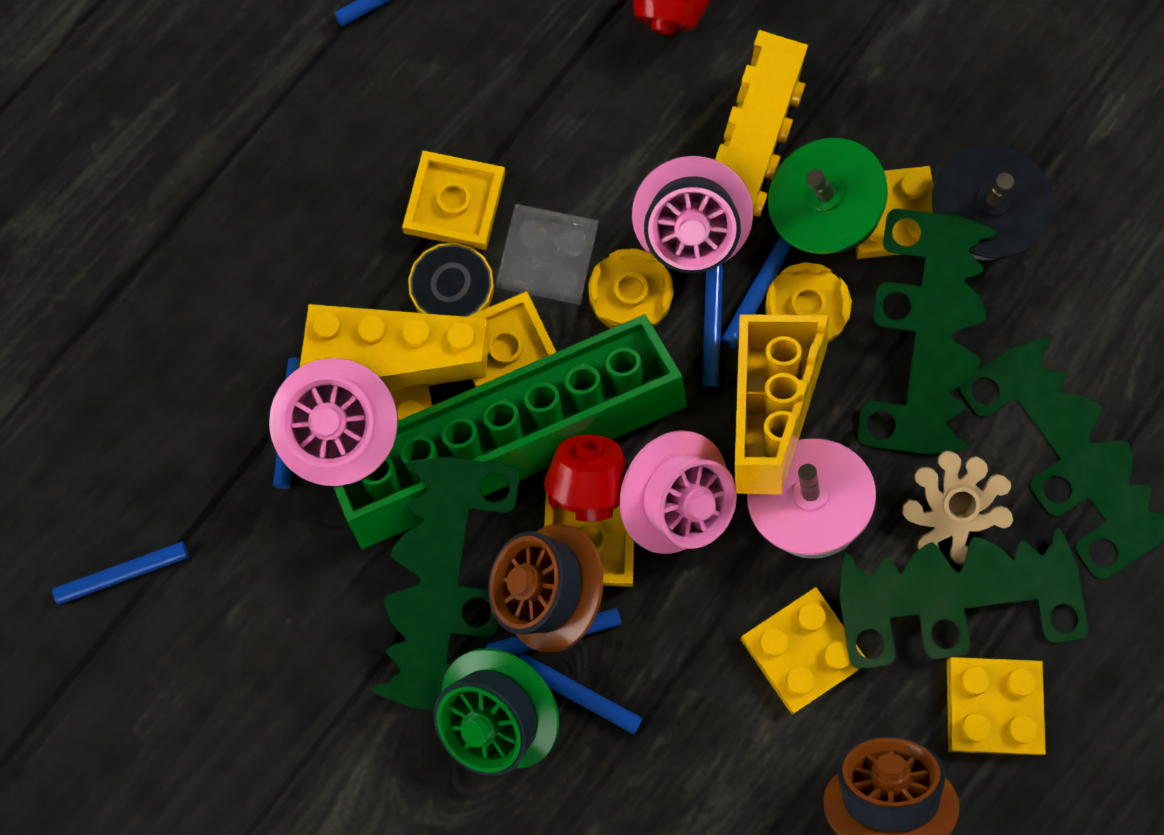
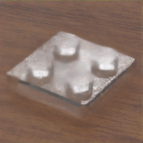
M515 204L496 280L497 288L519 293L527 291L529 295L581 305L599 220Z

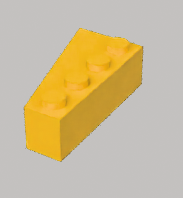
M761 30L758 31L754 43L751 65L746 66L741 81L742 84L736 101L738 105L737 107L733 106L723 138L725 142L720 144L715 160L731 168L745 183L752 200L753 216L756 217L761 216L768 193L761 191L765 178L773 179L781 156L774 154L778 142L786 144L793 123V119L787 118L790 106L798 108L806 84L799 82V77L808 47L806 44Z
M309 304L300 367L316 360L328 358L350 360L373 371L385 383L390 392L405 390V387L427 383L429 386L484 378L487 371L490 331L487 318Z
M740 315L735 442L736 494L782 495L827 350L829 315Z

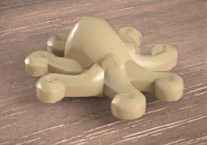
M944 451L938 456L937 461L941 468L944 469L942 492L938 489V475L933 468L921 467L914 474L915 481L924 487L927 503L932 510L923 512V507L917 500L908 499L903 504L902 513L906 520L912 523L934 527L918 539V549L931 542L938 546V542L952 536L950 556L957 564L964 565L969 547L965 545L969 531H981L993 525L1001 528L1011 526L1013 517L1007 507L996 506L986 513H979L993 502L996 495L1008 494L1011 489V482L1005 476L995 474L990 476L985 487L981 490L976 484L985 478L988 472L985 461L977 456L970 457L965 464L967 472L962 477H958L961 467L960 457L952 451Z

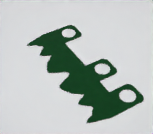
M893 209L887 214L883 246L886 251L893 254L926 258L922 286L885 282L877 289L873 315L875 323L880 327L916 331L906 405L876 401L866 402L861 408L858 428V440L861 444L870 447L922 454L960 451L970 448L965 441L954 437L953 431L947 426V421L966 408L960 400L950 395V392L968 382L978 369L981 360L977 355L956 343L951 335L958 330L986 320V311L979 295L964 279L983 272L984 268L971 255L969 249L975 246L980 239L991 238L998 232L994 229L956 215L905 209ZM901 219H912L920 226V239L912 246L899 245L893 238V227ZM893 292L905 294L911 302V311L908 316L901 320L888 318L883 311V301L886 296ZM877 411L888 412L893 416L896 423L894 433L886 439L874 438L867 429L868 418Z
M1050 338L1039 339L1011 348L976 370L968 382L959 386V390L974 412L981 417L990 416L1015 399L1019 401L1061 459L1031 480V490L1046 511L1053 516L1064 514L1088 497L1091 499L1107 522L1081 538L1076 544V551L1096 578L1107 579L1156 547L1164 538V515L1148 510L1152 489L1150 485L1129 486L1128 484L1133 468L1132 453L1128 441L1120 440L1103 443H1091L1089 441L1090 433L1102 413V407L1082 395L1059 392L1067 374L1063 371L1042 368V353L1049 346ZM981 378L993 380L998 385L1000 392L997 401L989 405L978 403L973 398L971 392L972 385L976 380ZM1061 476L1070 483L1072 493L1066 502L1057 504L1046 498L1043 492V485L1049 477ZM1104 538L1115 544L1118 557L1114 564L1102 567L1092 561L1089 555V547L1093 541Z
M452 457L414 460L404 463L408 470L420 475L421 481L427 486V491L409 502L407 506L411 512L424 519V521L405 532L393 547L390 555L395 561L415 573L421 579V582L414 587L389 594L384 598L385 608L391 623L406 638V641L386 648V653L401 671L390 679L389 683L374 686L371 689L374 693L412 708L434 710L436 700L442 692L445 674L451 664H446L450 633L490 637L497 631L498 621L494 617L492 610L489 621L481 627L468 625L462 617V608L469 599L482 598L489 603L488 590L457 585L468 510L472 508L501 513L510 512L516 504L519 484V472L513 466ZM490 473H500L509 482V493L500 502L487 501L481 494V481Z
M1059 527L1054 532L1053 545L1047 548L1044 555H1040L1024 540L1020 541L1014 560L998 545L982 538L973 537L969 543L964 565L960 572H956L950 566L938 546L933 542L924 545L914 553L901 574L888 557L882 559L872 576H868L863 570L857 569L852 557L846 552L843 557L840 602L849 660L854 667L859 669L886 666L894 661L895 648L890 618L919 614L925 652L934 659L961 656L969 651L970 639L965 608L1038 599L1044 636L1048 641L1060 643L1081 640L1088 634V623L1078 567L1065 536ZM1066 604L1076 611L1078 624L1072 632L1064 634L1053 628L1050 615L1057 605ZM947 619L957 625L960 638L953 648L942 649L933 642L931 631L934 624L939 620ZM866 629L878 631L885 641L883 653L875 659L863 657L856 647L858 635Z

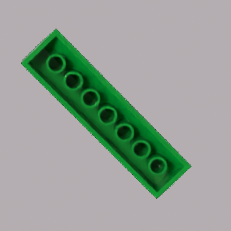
M644 314L398 420L393 447L380 467L357 482L333 487L346 520L359 546L363 550L413 528L424 521V519L411 512L407 506L409 502L426 492L427 486L421 481L420 475L408 470L404 463L414 460L452 457L509 465L517 469L520 481L549 468L558 446L570 437L593 434L613 440L686 408L687 401L683 378L648 317ZM490 473L481 481V494L486 496L508 486L509 482L500 473Z

